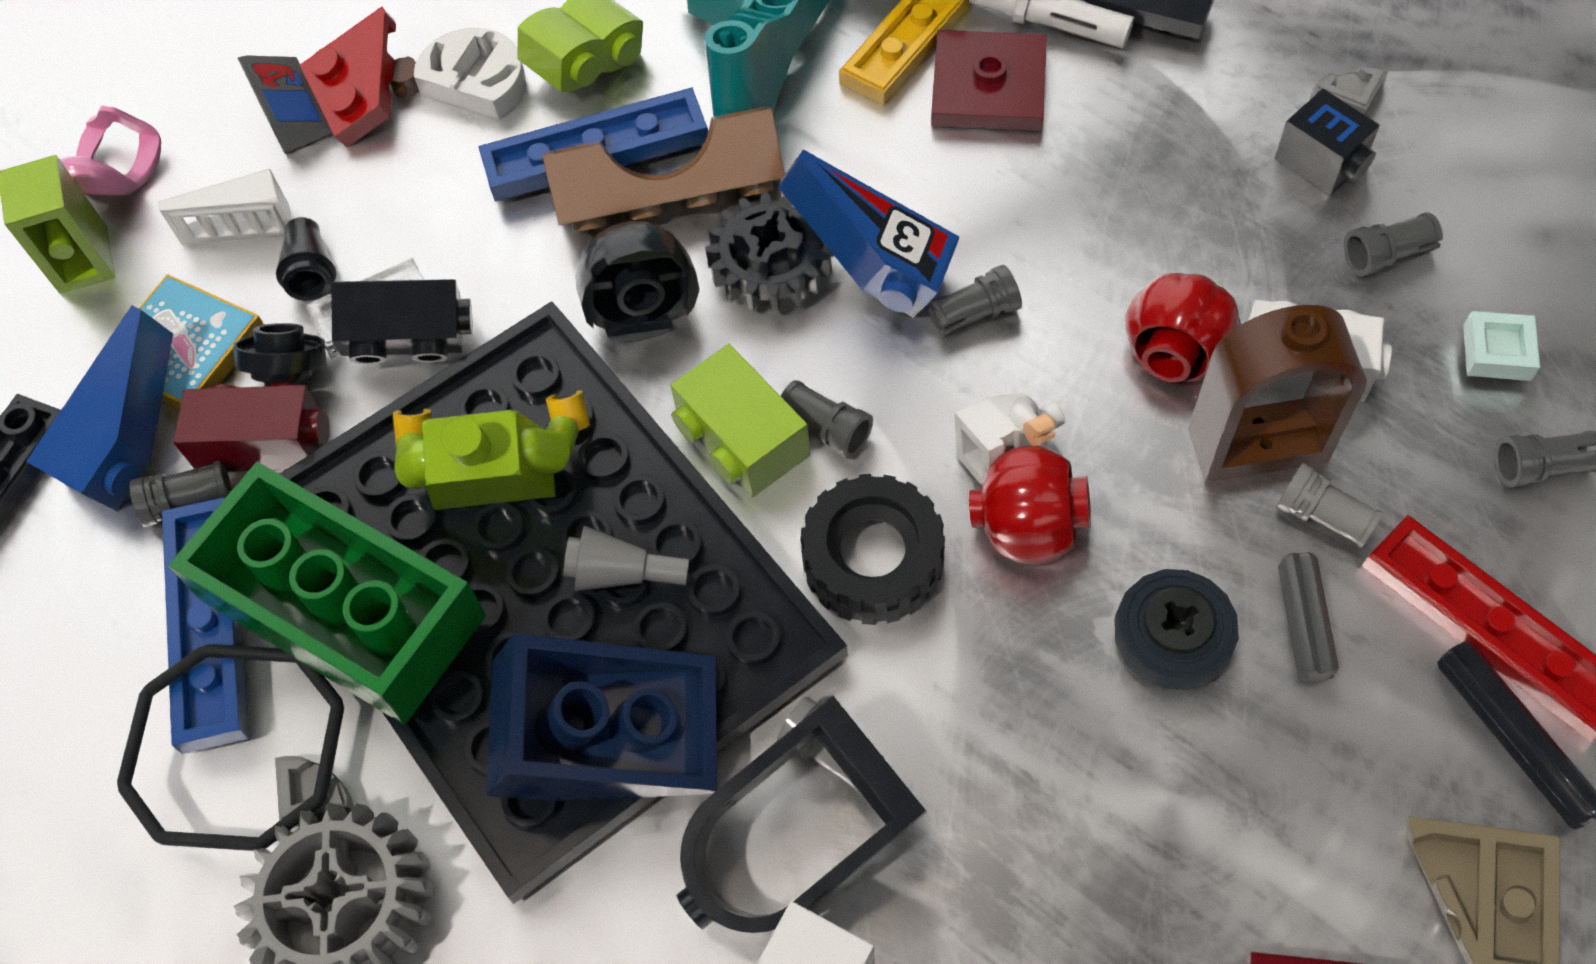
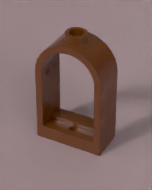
M1297 305L1273 310L1241 324L1217 344L1212 353L1188 427L1204 482L1299 468L1302 462L1308 466L1329 463L1365 390L1367 382L1343 316L1339 312L1320 305ZM1315 371L1303 399L1245 408L1250 399L1267 386L1293 375ZM1260 445H1266L1270 449H1263Z

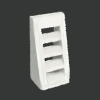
M270 168L157 202L160 213L181 245L284 236L285 226L292 220L289 203ZM184 217H196L198 221L187 224Z

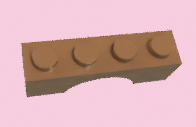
M768 106L711 117L706 140L698 154L685 166L666 174L647 175L624 167L609 154L600 140L546 151L542 155L558 225L571 223L573 232L607 225L605 216L626 211L628 212L629 220L656 216L663 213L661 204L678 200L684 201L685 208L709 205L718 201L716 192L739 188L740 196H751L773 190L772 181L782 179L785 175L772 108Z

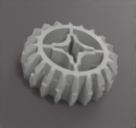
M329 802L322 821L311 811L300 810V829L294 833L285 826H275V836L280 844L272 852L264 848L253 849L255 859L263 865L259 874L250 873L239 876L241 886L253 893V896L233 906L238 917L250 922L236 934L239 937L240 944L248 949H255L249 958L250 964H397L391 957L399 948L406 953L413 954L418 952L419 944L408 932L411 926L423 927L430 925L431 915L416 904L435 896L434 885L429 880L420 878L431 867L429 859L423 852H414L418 845V839L409 829L398 831L399 823L391 814L382 812L374 818V812L367 805L356 803L347 815L346 810L340 804ZM351 850H363L379 855L384 865L386 880L373 881L368 875L358 876V867L351 862ZM313 866L308 876L300 881L304 874ZM344 889L346 891L345 896L340 897V890ZM327 904H332V911L328 912L325 909ZM377 916L370 928L357 939L358 932L363 924L370 918ZM298 919L305 925H313V936L320 940V954L312 955L298 952L291 940L287 920Z

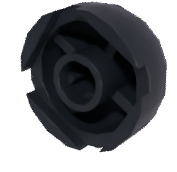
M627 221L610 226L594 236L581 254L575 276L576 290L586 322L593 329L594 324L605 329L607 337L617 341H642L668 332L673 328L671 319L678 316L683 309H685L687 315L692 311L700 291L694 265L684 246L671 232L649 222Z

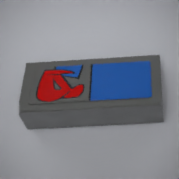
M246 55L237 58L284 154L333 134L303 74L297 57Z

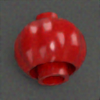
M1167 273L1150 281L1133 298L1125 313V332L1130 342L1133 356L1152 376L1166 382H1199L1204 380L1212 353L1217 344L1233 329L1240 326L1241 320L1238 317L1239 311L1235 299L1226 289L1218 286L1210 278L1196 273Z
M1039 445L1012 448L999 456L989 466L981 489L970 490L969 513L971 526L973 529L984 528L985 534H987L995 550L1008 560L1026 565L1051 563L1070 552L1076 545V529L1091 528L1088 477H1073L1071 462L1052 449Z

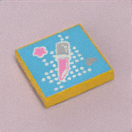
M167 274L139 307V309L173 333L162 401L180 409L184 389H204L221 384L235 366L234 343L240 339L253 336V328L264 325L260 316Z

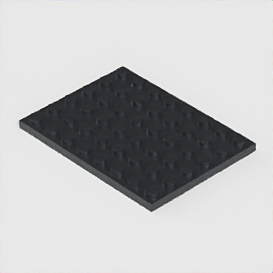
M553 301L280 473L283 477L468 582L486 614L485 619L406 725L401 724L385 713L383 715L513 904L657 798L637 797L548 801L486 796L493 659L514 633L716 656L717 753L848 656L846 643ZM577 391H583L590 426L579 431L566 467L562 471L554 473L556 497L435 510L432 507L426 486L420 489L407 488L396 477L394 411L401 410L402 415H417L424 413V409H430L432 418L512 410L520 412L546 430L549 421H551L546 398L557 394L558 398L562 399L576 394ZM587 526L647 550L646 554L689 559L686 585L643 580L639 584L575 591L576 578L564 577L563 575L568 538H581L583 527Z

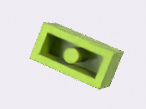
M56 154L0 170V196L4 225L59 294L115 278L107 226Z
M730 343L670 384L676 408L671 413V416L679 431L691 443L699 439L711 452L709 459L723 480L730 485L737 481L752 498L810 456L807 423Z

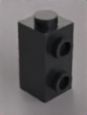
M456 279L331 282L332 342L341 356H349L351 362L378 364L385 362L387 355L411 354V359L418 362H441L448 359V353H462V335L473 333L471 298L461 299Z

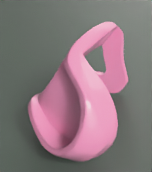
M103 105L98 113L86 122V129L80 137L76 156L65 157L60 160L84 195H129L141 188L154 174L160 159L162 141L158 131L149 123L116 107ZM112 122L120 123L139 133L137 156L132 168L125 175L115 168L93 159L105 131L111 126Z

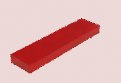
M1407 515L1369 554L1362 567L1461 643L1465 641L1472 643L1493 668L1592 743L1596 739V654L1410 515Z

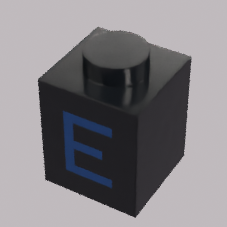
M1322 88L1286 121L1274 159L1330 196L1347 179L1356 182L1368 170L1376 156V152L1371 150L1380 124Z

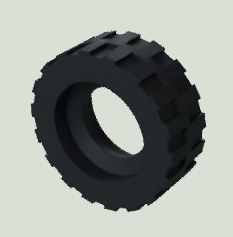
M861 474L856 479L848 480L845 478L836 482L834 488L829 491L825 489L817 497V503L813 508L809 507L805 515V528L801 527L800 536L803 569L806 572L807 584L811 592L817 593L819 602L827 610L833 609L838 612V617L848 621L855 619L862 621V624L875 625L874 622L887 621L888 624L899 621V617L907 613L912 615L920 609V604L925 599L929 600L935 593L937 580L941 581L944 566V524L941 515H937L934 511L932 500L927 495L923 496L917 491L918 487L908 481L906 484L897 481L895 476L884 474L883 477H874L871 474ZM868 521L883 522L895 528L902 536L905 544V554L898 567L890 573L877 577L863 576L851 570L844 562L841 555L843 538L850 529L860 523Z

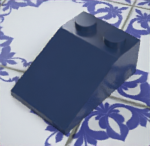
M514 633L493 659L486 796L567 801L706 795L717 791L716 656Z

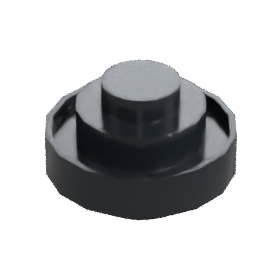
M271 323L253 328V336L240 339L233 346L235 368L241 372L251 373V378L255 381L264 382V386H270L277 382L302 385L301 380L311 377L313 375L312 370L321 368L326 364L325 339L316 335L305 334L304 327L299 324Z

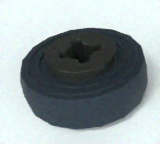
M1163 569L1143 576L1125 592L1114 618L1115 644L1124 663L1142 680L1163 689L1189 690L1209 683L1228 666L1239 640L1237 613L1228 595L1209 578L1189 570ZM1170 617L1172 620L1185 621L1186 623L1180 626L1169 623L1166 618Z

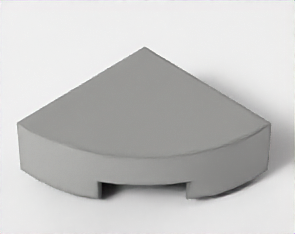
M1358 67L1355 73L1337 76L1329 74L1315 85L1310 99L1323 88L1366 116L1388 72L1372 67Z
M299 756L275 758L279 821L314 794L319 764ZM334 773L331 776L326 800L320 808L313 812L320 821L323 819L329 802L340 804L346 810L347 815L354 807L347 788Z

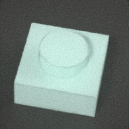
M1470 311L1463 324L1467 376L1532 381L1540 369L1535 315Z

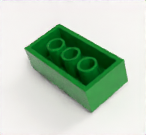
M259 462L252 466L168 565L199 600L403 725H406L486 617L468 582Z

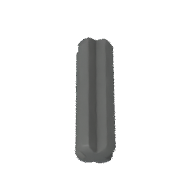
M1310 552L1289 553L1283 556L1278 570L1297 673L1303 681L1307 682L1329 680L1334 677L1339 665L1318 559Z

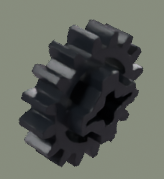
M766 192L762 193L760 204L752 206L747 199L742 198L739 199V213L734 214L727 210L720 212L722 227L714 226L709 228L710 245L706 246L705 249L715 287L725 285L726 296L729 301L732 302L745 295L749 310L754 311L760 301L764 300L769 301L772 312H778L781 299L788 298L795 306L802 305V290L806 289L815 294L821 291L820 276L826 277L831 275V257H834V255L793 207L786 196L781 199L780 203H772L769 193Z

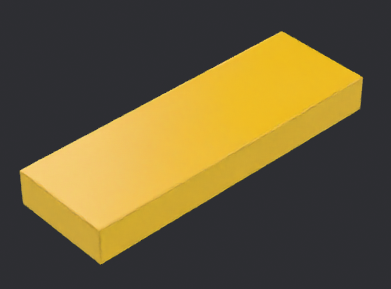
M901 0L839 69V84L885 106L937 46L938 30H950L972 4L969 3V0Z

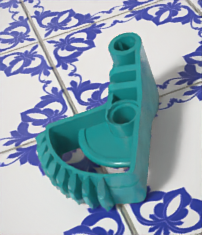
M686 0L689 14L713 25L706 31L704 36L713 117L763 106L772 108L773 112L793 57L830 0Z

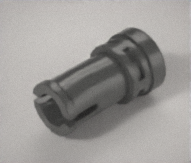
M1429 212L1387 226L1375 224L1371 227H1360L1350 230L1344 238L1345 257L1351 270L1356 275L1361 277L1376 273L1382 268L1394 265L1398 259L1424 251L1436 250L1441 245L1438 241L1443 239L1442 228L1436 216Z
M1002 264L992 268L985 274V277L983 275L975 277L973 284L938 299H932L927 306L929 307L928 311L934 327L940 336L945 337L950 332L987 316L994 319L1000 313H1011L1022 307V298L1012 273Z
M793 380L781 394V397L807 423L808 429L820 435L821 442L833 448L836 453L850 459L866 443L873 426V416L862 409H856L845 402L837 404L808 388L799 380Z
M1586 431L1581 434L1543 438L1538 434L1501 437L1496 444L1494 453L1497 474L1505 486L1512 488L1526 486L1529 483L1544 482L1549 476L1585 471L1589 473L1596 472V450L1587 451V446L1596 445V432Z
M221 460L167 476L165 473H160L153 477L143 476L132 479L129 483L134 509L144 527L160 524L162 521V511L222 497L226 498L233 490L229 474Z

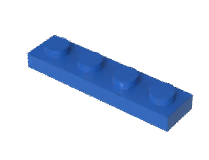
M690 87L479 145L478 148L489 187L496 202L549 187L542 158L543 153L546 151L600 140L609 154L617 162L625 166L704 144L708 134V127L694 89Z
M225 497L162 511L168 669L203 645L243 646L241 625L199 600L168 566L222 503ZM207 657L169 684L171 746L181 754L249 739L243 659Z

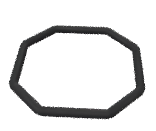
M219 644L200 646L146 684L139 693L117 779L118 792L150 837L161 845L254 851L253 849L260 848L266 849L277 841L275 826H285L288 830H291L299 824L300 810L313 813L326 800L344 713L343 700L325 676L279 648ZM207 657L296 663L330 705L314 794L259 837L165 831L131 784L153 696Z

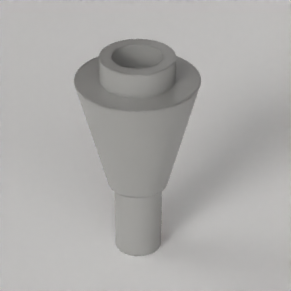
M584 526L581 538H568L563 575L564 577L576 578L575 591L639 584L643 580L686 585L689 559L646 554L647 550Z

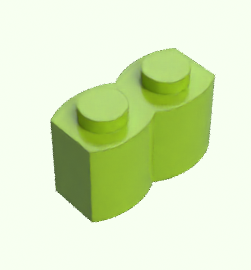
M567 0L560 8L550 7L533 13L517 27V59L560 92H573L593 83L601 72L617 71L632 64L637 59L642 48L643 20L615 0Z

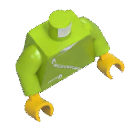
M577 391L576 394L559 399L557 394L546 398L551 420L546 430L520 412L512 410L432 418L430 409H424V413L417 415H402L401 410L394 411L396 477L407 488L420 489L426 486L432 507L435 510L556 497L554 473L562 471L566 467L579 431L590 426L583 391Z

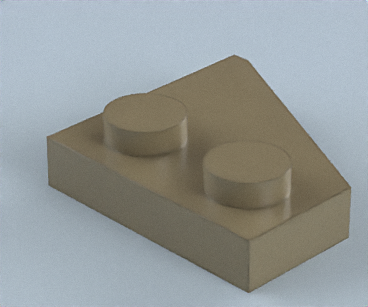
M1414 816L1408 817L1406 837L1466 964H1560V836Z

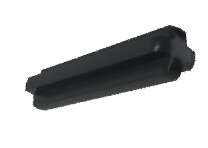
M1465 641L1445 652L1437 662L1440 671L1566 824L1573 829H1578L1595 820L1596 790L1477 648L1472 643Z

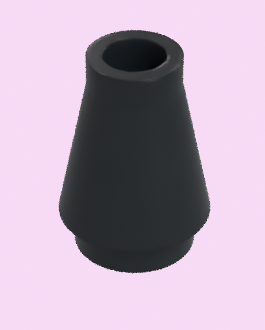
M294 218L286 224L284 229L285 238L276 269V279L290 297L301 301L317 300L329 292L331 282H334L336 279V269L321 238L319 225L310 218Z

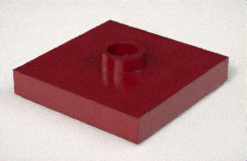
M938 30L931 126L1042 131L1047 34Z

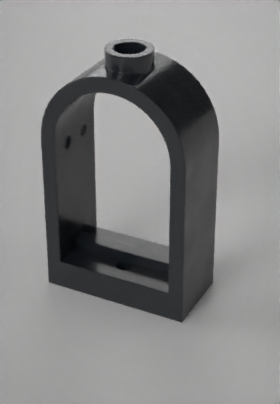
M831 696L709 796L697 808L689 820L682 838L680 852L681 871L686 887L676 894V897L688 916L702 930L713 921L726 928L746 933L767 932L776 929L787 907L772 914H752L735 908L721 897L713 886L706 865L707 843L713 827L726 811L815 738L820 741L886 825L794 900V903L807 910H811L927 813L925 808L834 696Z

